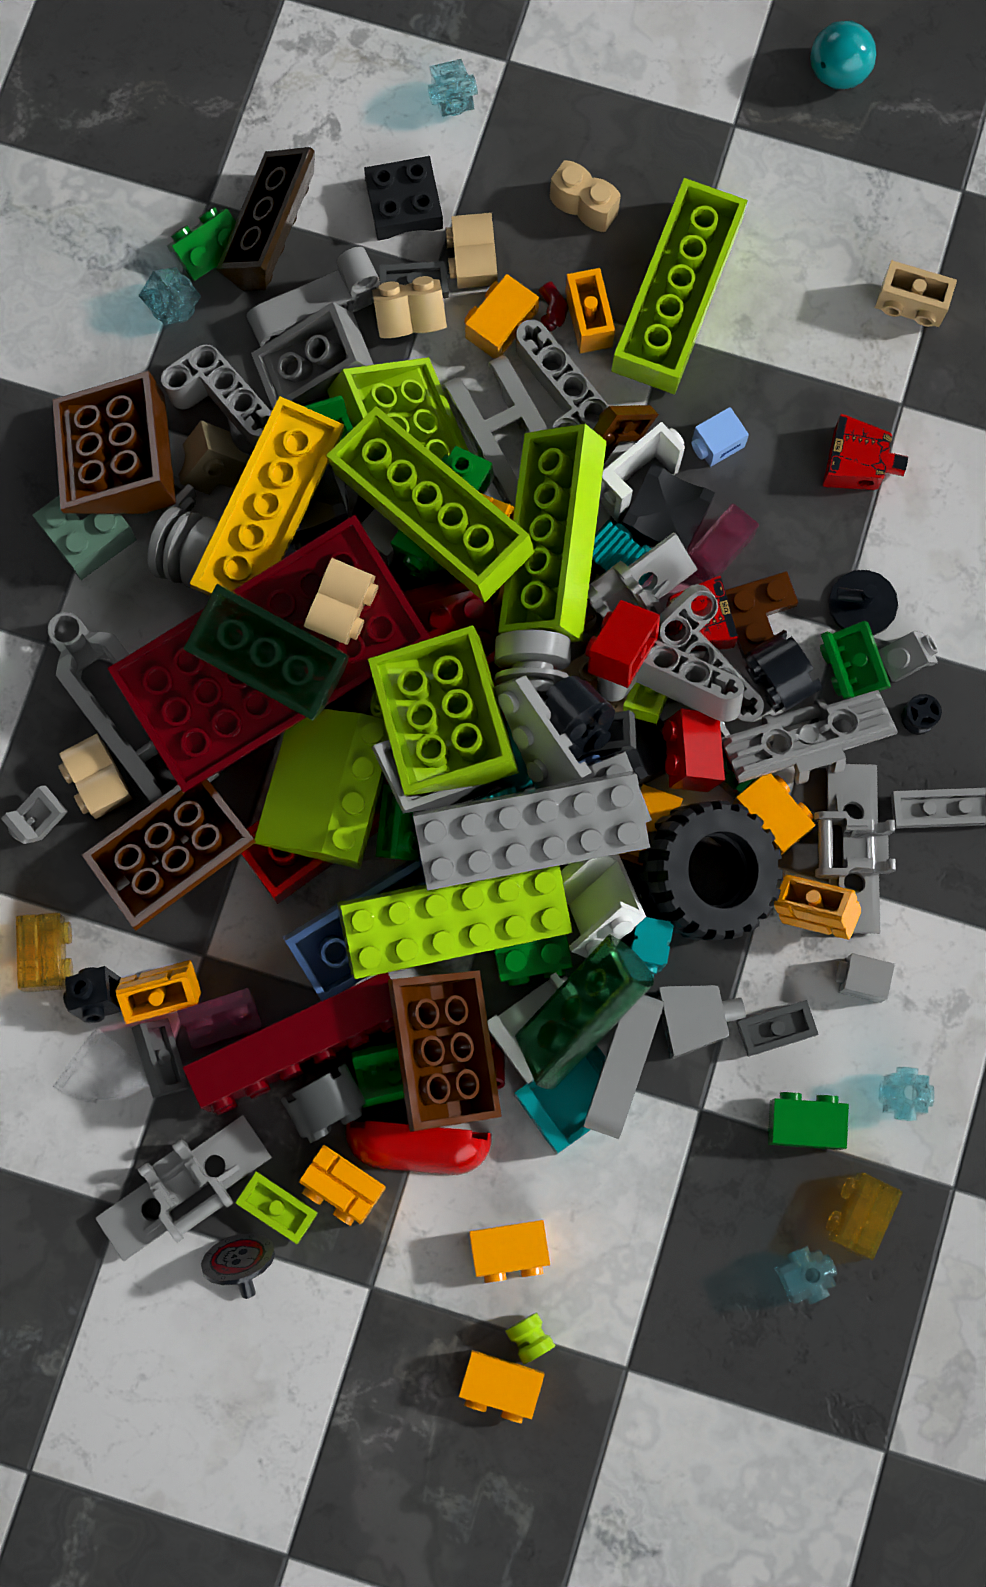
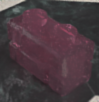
M732 503L688 553L697 568V571L693 574L703 582L721 576L742 552L743 547H746L755 537L759 524Z

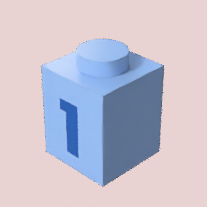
M729 407L696 426L691 444L698 458L701 460L705 459L711 467L744 448L749 434L732 408Z

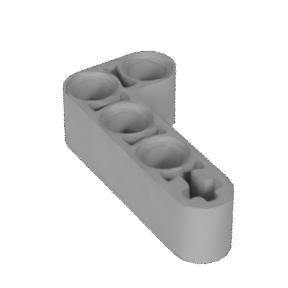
M354 247L345 251L337 260L338 271L263 302L249 310L246 317L259 345L262 347L331 302L342 306L352 313L373 304L372 290L379 288L380 280L363 247Z
M526 320L522 322L516 331V352L564 412V415L553 423L551 429L586 424L593 430L597 422H590L585 416L588 414L599 416L604 409L608 408L607 403L540 321ZM547 363H556L560 368L557 370H548L544 367V365ZM568 388H575L580 394L569 396L564 391Z
M206 344L194 348L167 367L161 375V383L174 407L188 409L209 395L253 448H255L263 431L260 428L264 429L272 411L215 347Z
M691 585L660 613L659 636L665 644L687 654H690V651L695 646H705L706 653L700 660L722 670L729 671L741 679L744 684L743 696L750 700L751 704L748 707L742 704L737 718L746 722L754 721L763 712L764 702L762 697L752 684L700 632L716 615L718 601L713 593L704 585ZM701 595L708 597V604L703 610L694 611L691 609V603L694 598ZM675 620L682 622V629L678 634L673 636L665 634V627L669 622Z
M659 640L655 642L628 688L597 676V691L608 701L622 700L637 682L722 722L735 720L741 711L744 684L741 679Z
M628 990L583 1127L616 1139L620 1138L664 1001L632 990Z

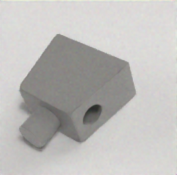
M716 985L659 987L656 991L658 1000L664 1001L661 1016L670 1059L726 1039L729 1036L727 1022L746 1019L742 998L722 1001L719 987Z

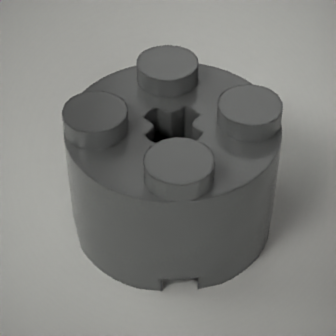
M346 1063L339 1066L340 1074L336 1075L332 1069L297 1088V1091L292 1093L295 1099L291 1100L289 1094L280 1099L301 1139L307 1137L309 1142L312 1143L330 1133L332 1129L330 1125L334 1122L341 1120L342 1124L345 1125L363 1115L362 1112L364 1110L362 1106L367 1102Z

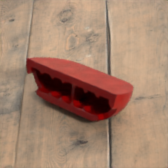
M351 1121L346 1124L347 1143L354 1156L362 1163L380 1169L462 1175L473 1171L483 1163L490 1151L492 1133L472 1132V1130L436 1127L410 1132L408 1124L374 1121Z

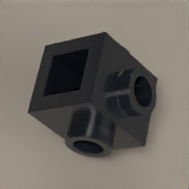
M105 966L84 968L78 974L65 977L66 991L63 994V1000L66 1009L86 1023H97L104 1020L105 1016L122 1012L115 991L121 977Z

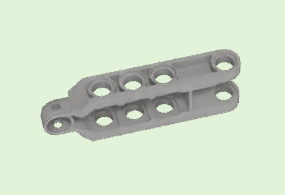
M501 355L487 364L489 369L492 368L495 378L502 389V397L508 409L484 420L466 386L459 377L442 384V388L452 411L476 454L492 462L494 472L492 482L503 502L515 507L518 479L492 433L515 421L520 429L524 428L526 433L547 430L548 428L510 361L505 355Z
M61 612L55 615L49 622L48 634L61 652L56 677L151 804L165 795L166 792L144 763L159 752L152 741H149L135 752L81 681L82 670L97 659H110L115 664L128 656L129 653L114 634L90 632L80 618L70 612ZM216 773L212 777L208 778V781L212 782L214 779L220 776V774Z

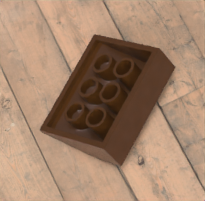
M149 370L52 399L60 508L63 513L144 514L176 504L165 395Z
M207 779L185 793L177 785L82 854V856L136 931L252 846L256 841Z
M480 970L388 980L410 1132L502 1117Z

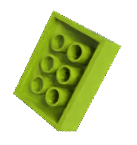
M429 357L342 369L327 389L330 398L336 396L343 397L347 415L353 428L377 406L440 460L444 455H450L455 445L469 451Z
M473 625L368 659L405 796L482 785L519 773L502 711L493 689L494 684L483 645Z
M320 709L286 730L256 832V843L254 844L360 870L385 775L372 750L373 745L389 740L384 719L362 713Z

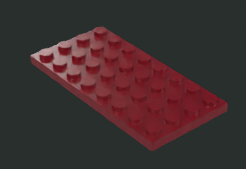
M353 515L107 669L179 787L185 793L372 678L368 662L369 658L431 639L360 521L356 515ZM332 558L376 576L373 584L378 585V590L371 606L365 604L359 618L364 619L362 630L357 640L351 638L348 645L304 627L309 610Z

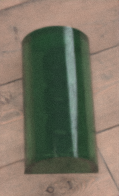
M216 584L183 648L185 651L312 721L319 716L326 706L349 660L348 654L221 584Z
M611 934L595 948L515 1035L537 1086L545 1089H555L654 984L653 976L642 959L630 947Z

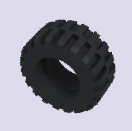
M720 800L688 804L687 806L671 810L669 816H662L655 823L657 831L648 832L650 848L639 852L638 862L643 863V872H637L638 883H644L646 891L642 892L641 895L645 904L653 905L654 908L650 912L655 919L671 922L674 925L673 933H681L683 938L692 940L734 939L741 937L743 932H751L756 929L760 924L758 919H767L773 908L769 904L771 901H778L781 892L776 887L777 881L783 880V869H778V860L782 859L780 848H774L772 844L775 836L771 829L763 830L761 826L764 824V821L757 814L747 815L749 812L748 808L740 804L731 805L729 801ZM704 837H710L717 841L727 853L731 864L729 888L724 897L715 905H708L697 896L691 886L688 874L690 855L696 844Z

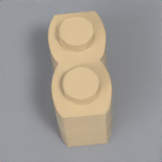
M564 160L551 178L550 200L561 211L578 215L579 219L589 228L599 232H606L618 215L621 196L619 191L611 183L603 179L592 178L591 174L583 166Z
M492 213L451 216L452 227H445L447 248H454L455 256L454 258H448L450 279L457 278L458 289L491 286L495 281L498 282Z
M422 276L414 279L412 283L407 285H399L397 282H385L379 285V288L372 290L380 338H396L411 333H427L447 328L440 280Z
M332 558L309 610L304 627L347 645L351 638L357 640L364 624V619L359 618L365 604L371 606L378 590V585L373 584L376 576Z
M98 733L59 753L63 763L58 765L68 784L75 783L79 793L74 795V798L83 814L90 812L95 819H98L134 800L107 746Z

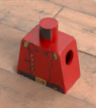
M840 414L834 428L823 487L879 489L885 473L904 476L908 456L889 452L892 441V434L850 416Z
M717 576L699 584L707 587L718 601L716 615L700 632L718 650L731 649L735 647L738 635L722 578ZM683 591L678 592V593H676V594L670 596V597L668 598V601H667V604H666V608H667ZM701 595L694 598L691 603V609L694 611L703 610L708 604V597ZM677 620L669 622L665 627V634L670 636L678 634L682 629V622ZM701 645L695 646L690 652L706 651V647Z

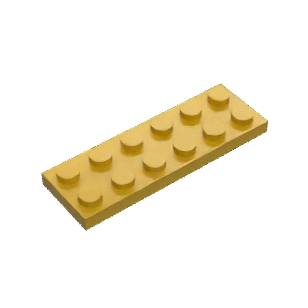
M279 396L190 581V588L215 599H220L284 559L329 463L326 455L338 444L345 424Z

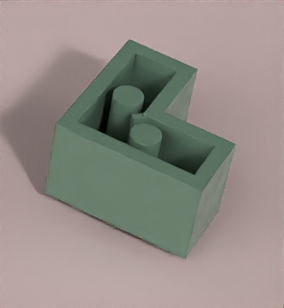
M60 495L32 515L40 529L80 580H83L137 540L131 526L121 514H90L83 520H80L75 513H63L61 511Z

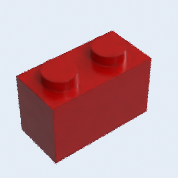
M620 600L613 612L608 611L605 615L598 637L592 636L587 645L585 655L589 657L588 673L628 688L658 639L660 614Z
M681 708L664 721L663 739L666 741L667 748L665 770L669 775V788L708 793L725 781L719 720L697 710Z

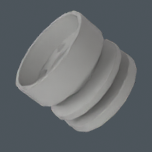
M173 506L166 510L157 521L148 546L150 572L155 577L168 579L173 583L183 582L186 587L190 588V581L220 520L212 517L202 518L199 513L190 512L181 507Z
M516 630L496 636L494 663L506 670L495 674L494 683L499 685L526 675L545 703L549 698L545 692L558 681L569 677L567 673L559 670L567 668L571 663V640L568 636L546 630Z

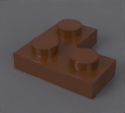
M651 405L608 406V408L600 413L598 422L593 430L607 441L604 464L620 441H639L643 438L659 415Z
M787 571L725 590L738 635L737 644L742 658H747V652L774 636L767 616L797 607L799 602Z

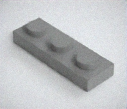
M986 788L893 791L891 793L893 820H895V829L986 825Z

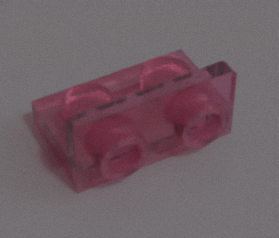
M248 988L177 1011L180 1023L186 1028L193 1049L220 1042L262 1027L253 994Z

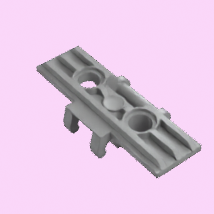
M673 532L629 566L619 561L589 584L585 618L589 615H596L597 620L592 628L583 631L582 641L571 642V661L585 654L592 636L598 637L605 615L608 611L613 612L620 600L631 604L637 603L644 609L651 607L650 611L660 614L664 611V608L659 599L697 571L696 566L676 533ZM648 572L653 573L652 582L642 588L638 583L640 577Z
M879 690L830 705H827L825 700L821 698L815 700L813 705L774 717L768 714L762 716V726L722 737L721 740L738 783L794 766L796 773L794 779L798 785L808 782L810 770L831 764L830 768L833 774L843 771L846 764L844 750L896 735L898 731ZM815 718L819 720V722L804 725L790 731L783 729ZM845 719L851 724L852 729L849 732L842 733L837 731L832 723ZM769 742L771 748H776L779 751H781V753H774L770 751L766 743Z
M828 764L827 811L814 813V821L818 822L819 868L815 869V877L828 879V884L845 888L844 879L847 875L856 874L861 877L863 889L861 892L855 893L861 907V914L853 933L880 934L879 874H889L896 871V859H889L888 835L895 832V820H886V822L878 823L877 765L845 764L843 771L833 774L830 768L831 764ZM848 804L858 806L862 811V818L854 819L850 817L847 811H843V808ZM832 825L842 827V868H833Z
M244 1115L192 1151L183 1139L178 1140L172 1145L174 1150L152 1166L147 1162L137 1169L140 1175L147 1180L146 1183L95 1218L122 1261L127 1260L167 1231L177 1243L184 1239L183 1234L224 1205L228 1208L233 1204L231 1197L226 1191L228 1188L272 1158ZM213 1155H218L225 1161V1170L218 1177H211L205 1171V1162ZM208 1184H211L216 1193L177 1221H174L171 1210ZM156 1198L161 1205V1212L158 1216L159 1219L152 1221L145 1217L143 1206L149 1199Z

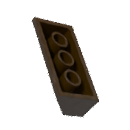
M311 147L266 151L263 155L216 270L243 291L266 290L272 280V273L280 255L284 251L285 242L291 227L296 222L298 210L309 190V184L314 174L315 150Z

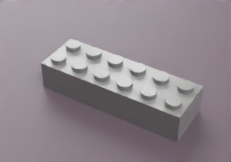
M633 771L413 812L427 891L650 848L637 774Z

